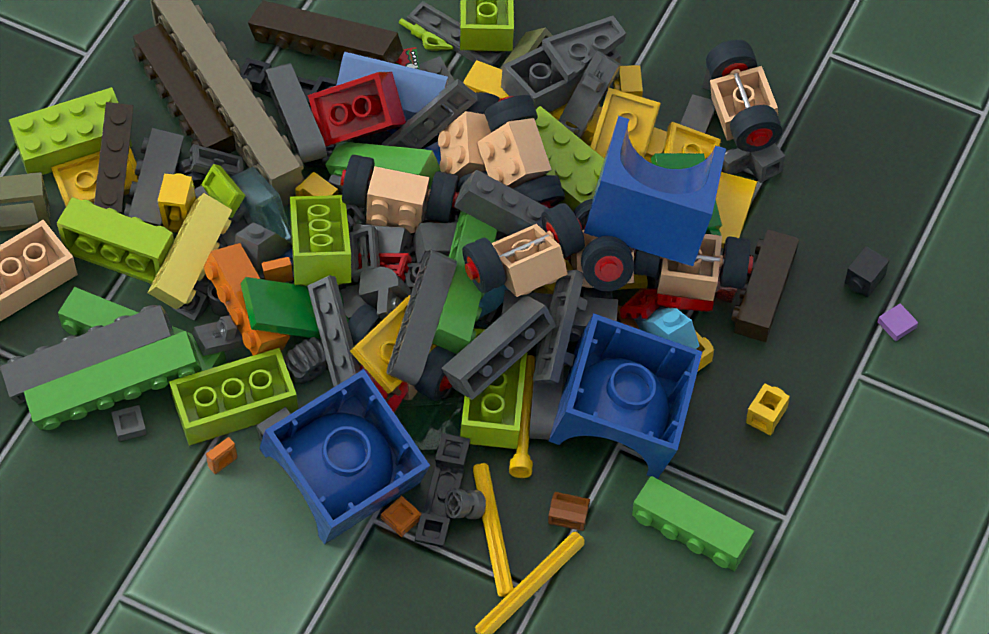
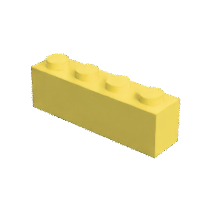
M205 193L194 201L148 294L176 310L184 304L188 305L192 301L196 290L193 288L197 280L201 281L205 275L204 265L210 252L219 248L220 244L217 240L220 234H225L231 224V220L228 218L232 209Z

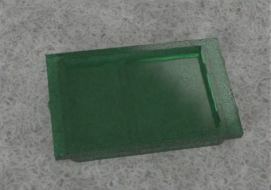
M464 397L441 398L438 401L432 399L403 400L394 414L423 455L437 454L442 433L460 437ZM470 444L469 452L485 451V446Z

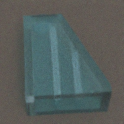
M253 166L230 177L246 195L242 202L247 207L253 222L278 234L287 241L290 240L291 229L280 195Z

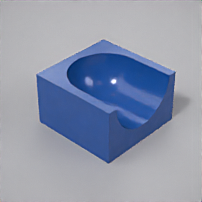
M618 116L601 168L584 233L598 238L613 236L621 239L628 247L694 266L712 217L726 149L715 145L708 158L690 168L667 169L648 162L637 153L628 135L629 119Z
M593 313L575 346L573 365L569 367L549 442L560 445L564 440L576 436H596L617 441L639 453L648 465L647 476H653L658 479L678 450L702 351Z
M364 369L267 428L260 445V450L265 458L271 457L276 460L300 490L314 516L318 528V536L324 545L420 484L430 467V464Z

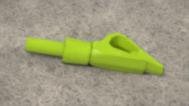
M403 18L399 20L400 25L410 30L412 35L423 40V46L427 51L453 50L454 47L447 44L446 41L426 31L418 24L413 25Z

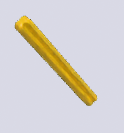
M486 463L476 464L473 466L476 489L484 494L486 500L482 519L497 593L499 597H506L514 588L490 471Z
M572 532L475 626L476 633L493 634L584 546V538L579 533Z

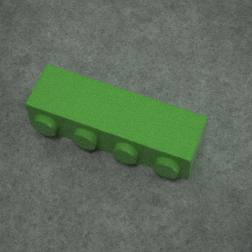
M353 142L337 144L325 164L330 175L341 177L343 169H347L351 155L370 157L374 159L375 167L429 177L428 189H431L435 173L440 172V166L433 150Z
M653 476L649 478L633 503L632 516L639 523L658 529L670 540L682 542L696 554L702 553L722 568L728 567L735 571L752 545L754 530Z

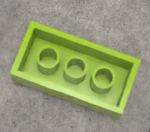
M460 0V50L513 51V0Z
M111 87L9 119L13 137L26 173L42 172V175L51 173V167L99 152L101 149L106 102L118 103L113 88Z
M539 106L536 109L538 118L535 122L552 169L543 176L557 175L559 177L565 198L558 204L565 203L574 212L579 204L593 199L604 158Z
M342 195L290 197L294 285L308 286L328 276H335L338 285L351 283V248L346 204L342 202Z
M73 197L57 221L62 244L72 256L150 284L153 283L174 242L173 233L163 226L156 227L145 223L140 218H131L120 214L114 209H105L94 205L89 200H79Z
M473 328L476 331L475 338L484 331V329ZM527 352L473 400L467 396L464 397L460 437L469 438L470 444L517 449Z
M280 348L169 381L172 397L189 446L260 424L285 407L291 414L299 409L297 394Z

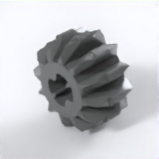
M312 337L309 340L305 339L302 343L296 344L292 350L288 351V355L284 358L290 378H293L296 383L304 384L307 381H313L314 378L321 376L324 371L328 370L322 340L316 337Z

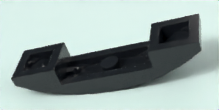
M247 58L240 70L241 77L249 80L254 91L272 98L264 74V69L272 68L271 64ZM297 76L309 107L311 105L308 95L334 87L338 81L319 76L317 81Z
M442 433L424 511L421 513L414 539L415 542L444 548L453 520L446 513L445 498L451 489H461L470 446L469 438Z

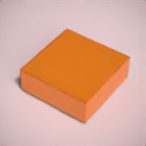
M289 257L261 263L265 280L283 283L291 280L294 281Z
M229 437L206 453L208 467L214 474H217L237 459L235 443Z
M403 496L399 497L381 513V519L401 537L419 522L421 512Z

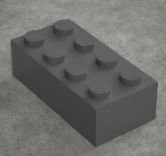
M541 46L503 65L501 88L509 96L530 95L535 109L541 106L549 113L569 102L585 70L567 83ZM615 49L606 54L608 57L621 63V55ZM620 68L613 80L619 78Z

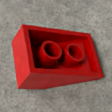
M376 72L308 95L313 116L323 137L325 147L384 132L406 123L392 72Z

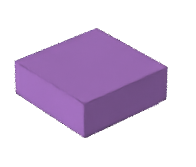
M901 303L878 318V323L895 342L918 326V322Z

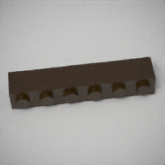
M264 0L248 21L254 39L260 43H268L283 49L300 51L304 54H313L328 60L333 59L342 62L344 52L395 64L404 51L398 32Z
M156 25L134 35L135 47L132 48L135 59L137 62L142 61L145 65L144 71L150 81H155L158 95L161 99L166 98L172 117H178L185 137L190 136L192 139L191 144L225 153L235 151L233 133L163 25Z

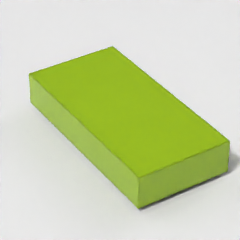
M216 164L212 165L200 185L204 187L210 197L232 209L230 218H233L246 196L225 170Z

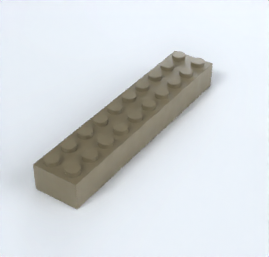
M150 0L155 26L163 25L234 135L236 151L240 157H243V162L275 211L290 204V197L296 196L295 188L305 180L301 173V170L304 169L303 163L297 154L293 155L290 151L291 146L286 136H280L278 133L276 121L272 116H267L265 106L260 97L255 98L253 95V89L249 80L241 77L237 62L234 59H229L225 44L222 41L218 42L211 23L206 24L199 5L194 6L192 0Z

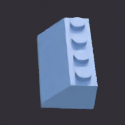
M348 52L343 54L337 85L376 72H392L406 121L410 120L438 96L439 92L445 87H448L447 76Z

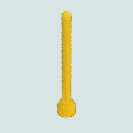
M527 355L517 452L510 460L509 465L510 475L516 478L530 477L533 469V461L528 455L534 385L533 376L536 361L533 355Z

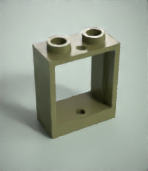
M42 172L0 177V204L33 200V203L0 206V231L30 228L42 220L48 226H51L50 202Z

